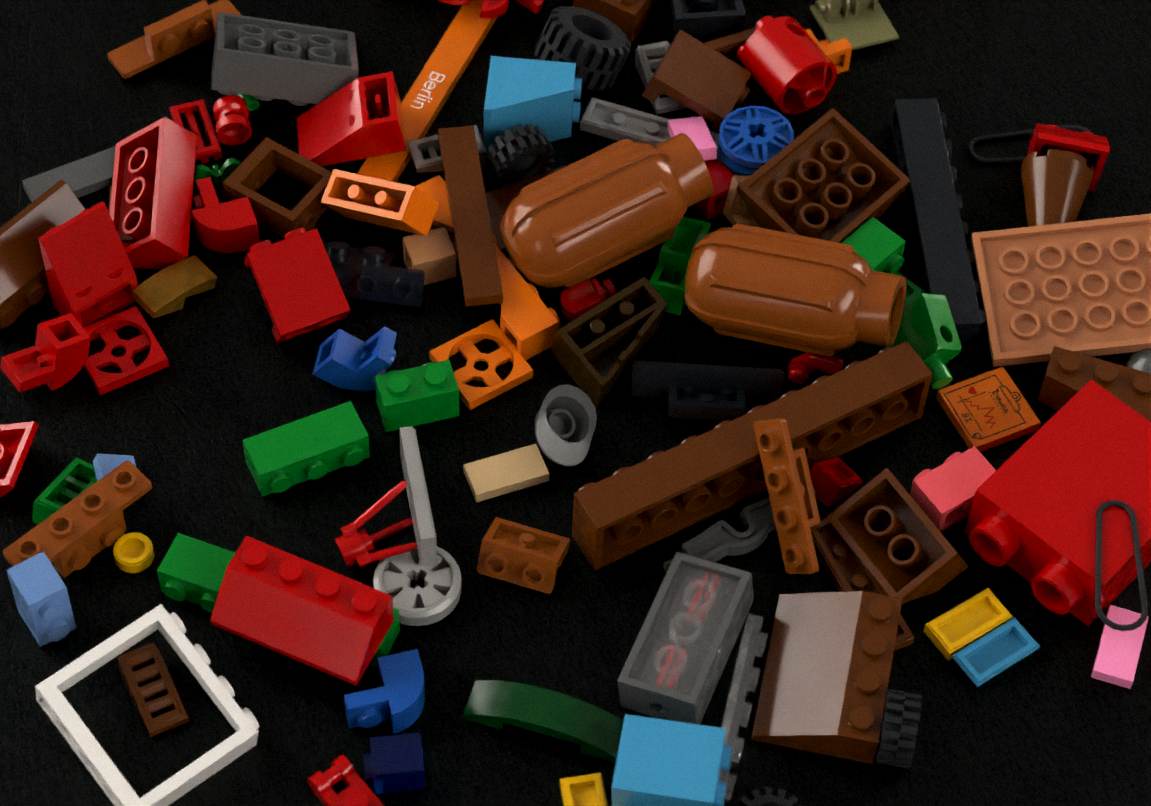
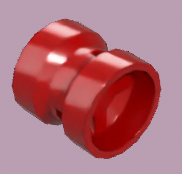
M233 95L217 100L213 106L214 119L217 122L216 133L218 140L225 145L232 146L245 143L252 135L251 123L248 119V103L245 99Z

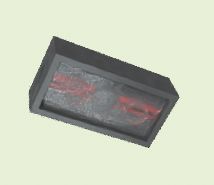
M676 552L617 680L621 707L659 719L700 725L754 601L751 572Z

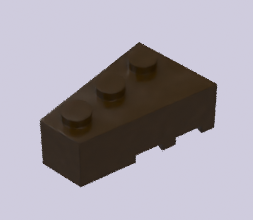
M644 276L558 329L555 334L551 354L580 389L590 397L597 408L658 329L668 303Z

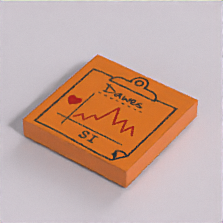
M1003 366L940 389L937 392L936 399L969 449L975 446L980 452L1039 430L1040 420Z

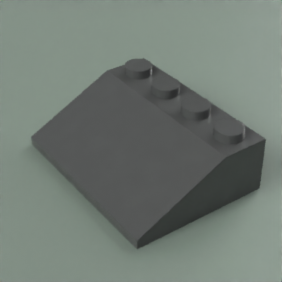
M217 12L211 90H218L220 94L226 96H236L240 93L253 95L254 98L262 101H271L275 98L288 100L293 105L306 106L309 103L319 104L358 78L359 67L354 32Z

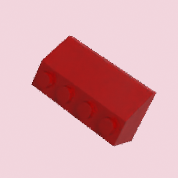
M167 117L159 119L116 143L109 214L119 236L129 235L138 240L136 243H122L131 265L135 269L162 270L188 257L197 135Z
M246 535L226 567L210 623L357 686L394 622L393 596Z

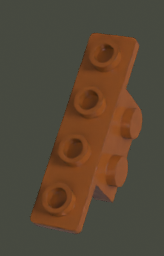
M202 0L144 27V36L108 52V59L123 78H129L215 37L217 12L234 15L241 14L229 0H219L210 5L205 0Z
M785 418L756 421L753 423L786 573L813 574L819 571V565L810 527L821 523L805 449L804 447H792Z
M130 461L123 462L3 550L4 558L12 566H15L44 551L50 562L54 563L55 569L64 578L73 571L84 568L92 557L104 548L113 546L127 532L123 510L152 489L151 481Z

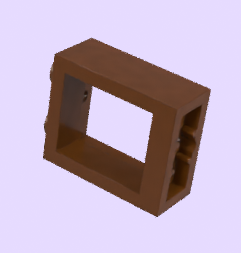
M266 137L223 182L225 202L248 197L257 223L283 238L285 234L298 228H305L307 232L313 230L317 220L326 210H331V208L321 203L332 172ZM276 170L312 188L292 211L257 193V190Z

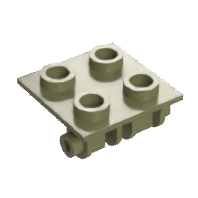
M817 0L815 5L810 6L812 14L829 43L847 38L852 46V50L899 39V35L878 0Z

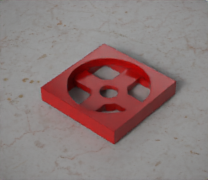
M137 306L84 327L91 340L101 337L105 344L104 350L87 357L83 366L100 396L169 367L166 354ZM130 325L138 328L141 335L130 340H124L119 338L115 330ZM116 347H122L126 350V353L121 357H115L111 354L112 350ZM150 348L147 358L136 367L133 362L134 354ZM110 365L118 367L121 373H108L99 369Z

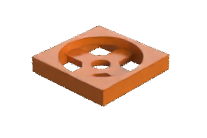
M493 319L429 351L432 362L449 360L450 356L458 352L466 359V366L453 373L459 388V398L469 411L533 378V369ZM483 339H490L496 342L499 349L489 354L480 353L474 344ZM478 361H484L488 364V368L484 371H478L474 368V364ZM511 361L514 365L509 376L502 381L496 373V367ZM471 380L483 381L487 387H473L465 383Z

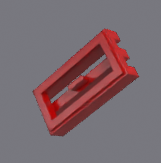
M204 99L169 107L172 121L184 127L180 114L185 113L191 132L197 135L195 160L200 159L201 163L209 162L208 157L214 156L215 160L222 159V151ZM194 110H198L211 145L209 147H204L192 112Z

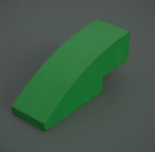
M683 216V219L673 230L672 237L664 242L660 250L658 264L649 282L668 303L665 312L681 316L686 304L684 297L688 262L695 244L710 233L712 223Z

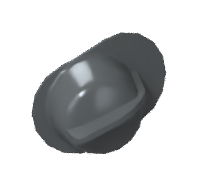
M559 385L550 390L544 398L541 408L536 414L535 436L545 456L554 463L570 467L584 461L597 421L595 406L590 397L575 386Z

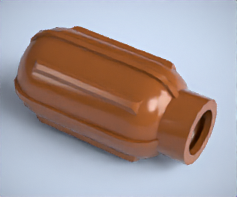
M680 133L655 146L646 142L622 139L523 187L520 195L511 201L503 215L500 224L501 233L512 262L525 279L538 287L554 289L564 286L570 288L669 240L673 235V230L683 219L687 208L713 195V184L699 150L684 133Z
M736 224L733 227H722L713 231L695 244L686 271L684 298L689 311L702 323L713 327L718 334L824 356H832L838 351L849 349L858 341L884 347L894 344L905 305L906 278L900 275L873 270L869 263L858 255L854 247L849 244Z

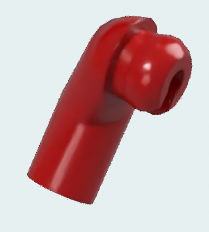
M805 352L791 359L787 366L789 371L788 377L793 383L801 384L808 379L810 373L816 370L833 375L842 370L844 360L833 355L824 356Z

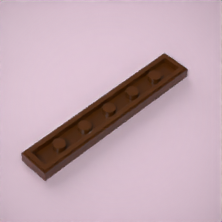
M474 126L438 129V140L465 305L469 307L503 303V292Z

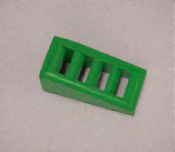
M76 457L34 500L33 522L36 525L40 524L66 505L65 503L70 502L95 484L97 478L94 466ZM75 476H78L82 479L89 481V484H86L78 479H75Z

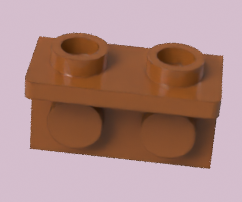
M496 517L482 539L477 572L550 594L555 586L557 571L568 553L570 538Z

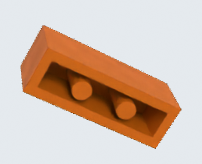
M333 169L321 203L346 218L423 236L428 235L440 203L415 186Z

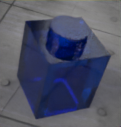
M420 733L370 738L371 753L363 754L365 779H374L375 794L425 789Z

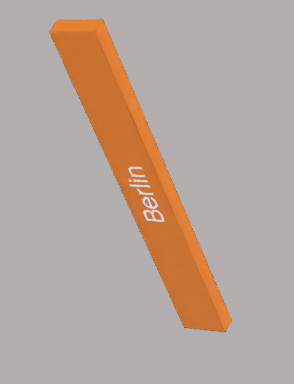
M472 0L469 5H462L403 99L401 106L406 151L369 157L365 160L357 174L392 182L398 181L412 158L408 142L425 137L497 17L479 18L484 0Z

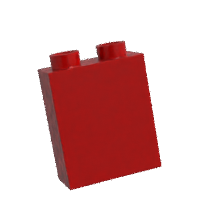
M1091 379L976 490L964 531L969 535V541L974 551L987 563L997 567L1007 564L1031 583L1034 595L1048 610L1060 615L1070 612L1085 625L1089 626L1098 617L1095 608L1097 509L1102 503L1118 500L1126 503L1133 509L1137 520L1143 570L1151 563V422ZM1110 506L1102 514V611L1138 576L1130 517L1126 510L1118 506Z

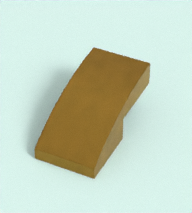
M194 255L154 274L132 290L131 297L154 319L183 309L185 298L214 289L217 276Z

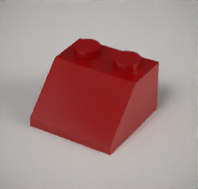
M1036 123L1029 143L1028 155L1037 151L1036 157L1047 156L1048 150L1057 149L1083 156L1087 159L1086 165L1089 168L1091 166L1094 168L1093 179L1088 189L1094 191L1110 151L1107 137L1094 135L1090 132L1063 129L1055 125Z

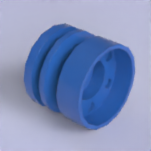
M747 106L738 108L728 114L720 125L716 160L724 164L733 175L751 176L794 140L793 128L781 113L768 107Z

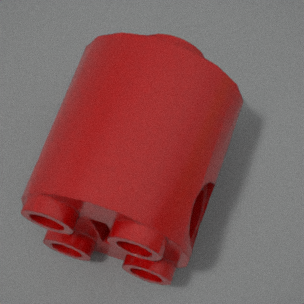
M765 16L760 19L756 24V31L737 52V57L743 66L752 72V77L783 113L788 115L799 114L820 104L836 81L837 69L834 63L796 19L789 16L777 17L775 19L772 16Z

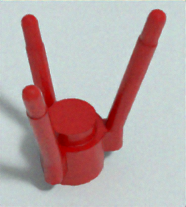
M401 481L356 520L340 528L343 535L334 540L348 567L358 563L361 568L373 561L417 549V544L413 542L372 552L375 550L373 544L411 526L412 519L410 518L371 536L368 535L365 528L357 531L407 487L406 481Z

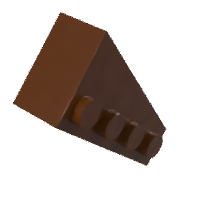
M1056 346L1053 347L1038 397L1039 402L1059 411L1092 379L1151 422L1150 373Z

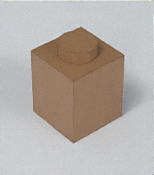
M445 227L430 230L427 236L415 234L403 237V259L406 268L424 271V285L456 277L458 256L455 239L450 240Z

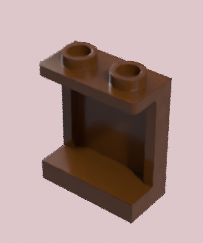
M680 29L665 52L642 96L654 103L662 92L711 121L713 126L710 131L718 133L725 117L734 111L735 104L741 106L748 95L750 88L746 86V83L752 72Z

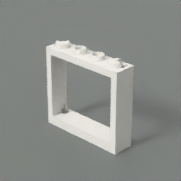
M162 604L35 686L37 702L114 806H169L257 744L259 724L253 713L246 707L244 709L239 707L233 699L235 693L230 683L222 675L217 678L208 666L211 662L205 650L199 644L194 646L185 636L187 631L181 619L174 612L169 614ZM159 629L236 733L139 798L62 692Z

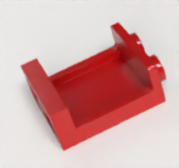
M305 228L295 229L284 235L285 240L274 244L270 240L259 242L249 248L251 252L247 253L245 257L246 268H251L274 324L272 333L277 344L343 320L351 310L317 228L307 232Z

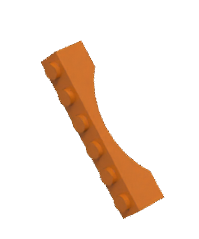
M438 175L415 187L440 202L430 230L445 227L450 240H454L446 183ZM493 235L503 292V303H499L501 306L500 329L523 358L528 360L552 347L556 331L560 327V319L552 307L547 308L542 302L536 287L531 282L527 283L511 258H507L502 253Z

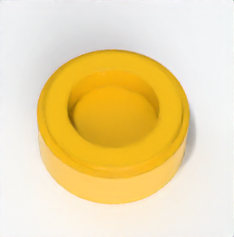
M137 532L121 536L113 547L116 565L127 573H139L146 570L154 560V549L151 540L146 535Z

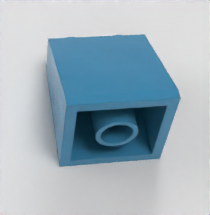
M491 56L484 104V147L486 153L490 152L488 149L490 144H497L494 139L498 135L503 138L506 135L505 130L510 128L511 132L515 131V126L520 124L523 128H525L526 124H532L533 127L535 125L539 126L549 142L571 137L572 123H579L581 102L574 101V99L581 98L582 78H575L576 63Z
M625 714L611 787L612 806H724L727 783L720 782L721 770H730L733 747L725 745L726 728Z

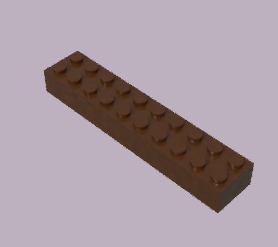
M908 341L894 347L887 346L880 350L877 355L864 361H854L844 370L831 376H821L813 384L798 391H788L780 399L765 406L758 405L747 414L735 420H725L719 423L713 430L700 436H690L676 447L665 452L657 451L641 463L632 467H622L606 479L597 483L590 482L585 484L574 493L572 537L593 569L598 570L768 490L754 431V422L765 419L785 418L792 447H804L808 467L811 470L815 462L841 456L922 418L933 373Z

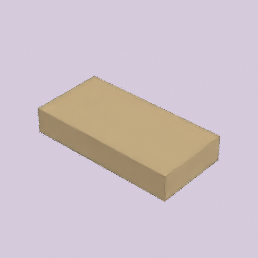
M537 444L463 465L465 477L476 503L549 481V472Z

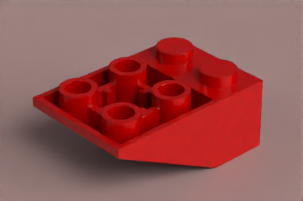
M393 71L357 78L297 117L299 155L322 167L406 151L402 106Z
M103 201L81 211L74 218L58 227L50 229L46 234L38 238L52 304L61 316L72 313L84 328L110 317L135 302L131 294L132 290L138 286L137 277L106 204Z

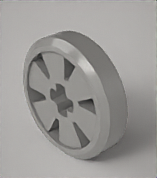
M438 546L436 562L433 566L421 567L418 549L381 559L374 572V589L393 596V608L399 609L401 624L425 626L436 623L454 610L461 596V572L459 566L448 552ZM420 579L425 581L424 588H420L418 585L415 589L411 588L410 581L415 580L417 583Z

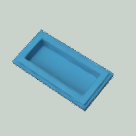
M1014 617L957 652L952 658L978 687L1038 650L1040 646Z

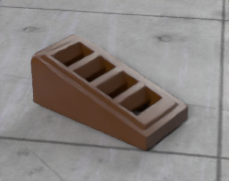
M150 643L118 657L121 675L150 738L189 722L187 713L156 643ZM159 676V680L154 681L142 687L138 686V684L143 683L147 680ZM166 691V695L147 703L145 702V699ZM170 705L173 706L174 710L152 718L151 713Z

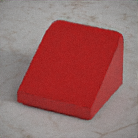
M839 457L815 462L810 470L812 485L816 491L817 499L826 507L836 504L863 482Z

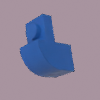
M384 326L364 342L338 329L320 344L313 375L343 389L364 392L375 390V376L385 374L395 359L396 350L394 345L397 333Z
M417 649L377 658L378 678L381 687L344 695L349 729L356 727L372 728L379 725L382 721L390 720L393 734L407 729L419 718L425 703L424 672Z

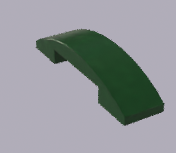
M476 680L463 713V719L502 730L504 723L572 742L581 745L580 753L613 763L617 761L624 720L577 698L541 687L498 680Z

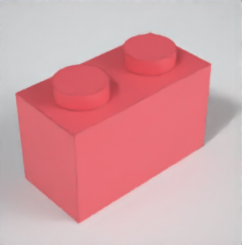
M974 446L963 453H953L942 465L933 470L925 469L921 471L912 481L910 496L939 531L942 532L969 516L976 490L996 470Z

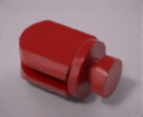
M594 278L592 280H585L562 291L560 300L564 317L571 322L604 302L607 298L617 294L609 278L601 281V286Z

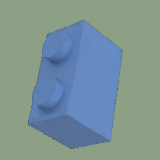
M44 551L7 569L18 612L40 647L49 642L59 641L66 637L70 631L76 629L67 587Z

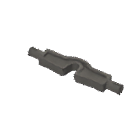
M813 488L814 494H815V499H816V498H817V494H816L815 489ZM768 497L742 509L740 520L746 532H738L726 521L720 520L698 536L683 543L681 553L716 562L727 555H743L755 550L765 541L768 533L776 529L770 498ZM673 558L663 562V567L666 573L671 565Z

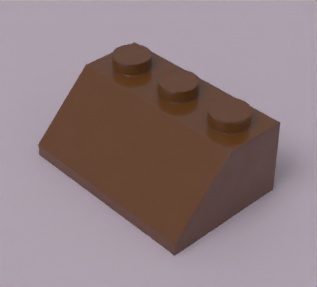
M888 468L883 470L827 516L830 523L886 593L891 597L901 598L902 604L939 591L969 567Z

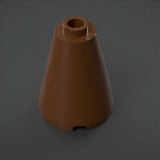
M1051 149L1048 150L1047 156L1036 157L1037 151L1027 155L1022 162L1021 175L1028 227L1076 222L1093 179V166L1089 168L1086 165V158L1070 151Z

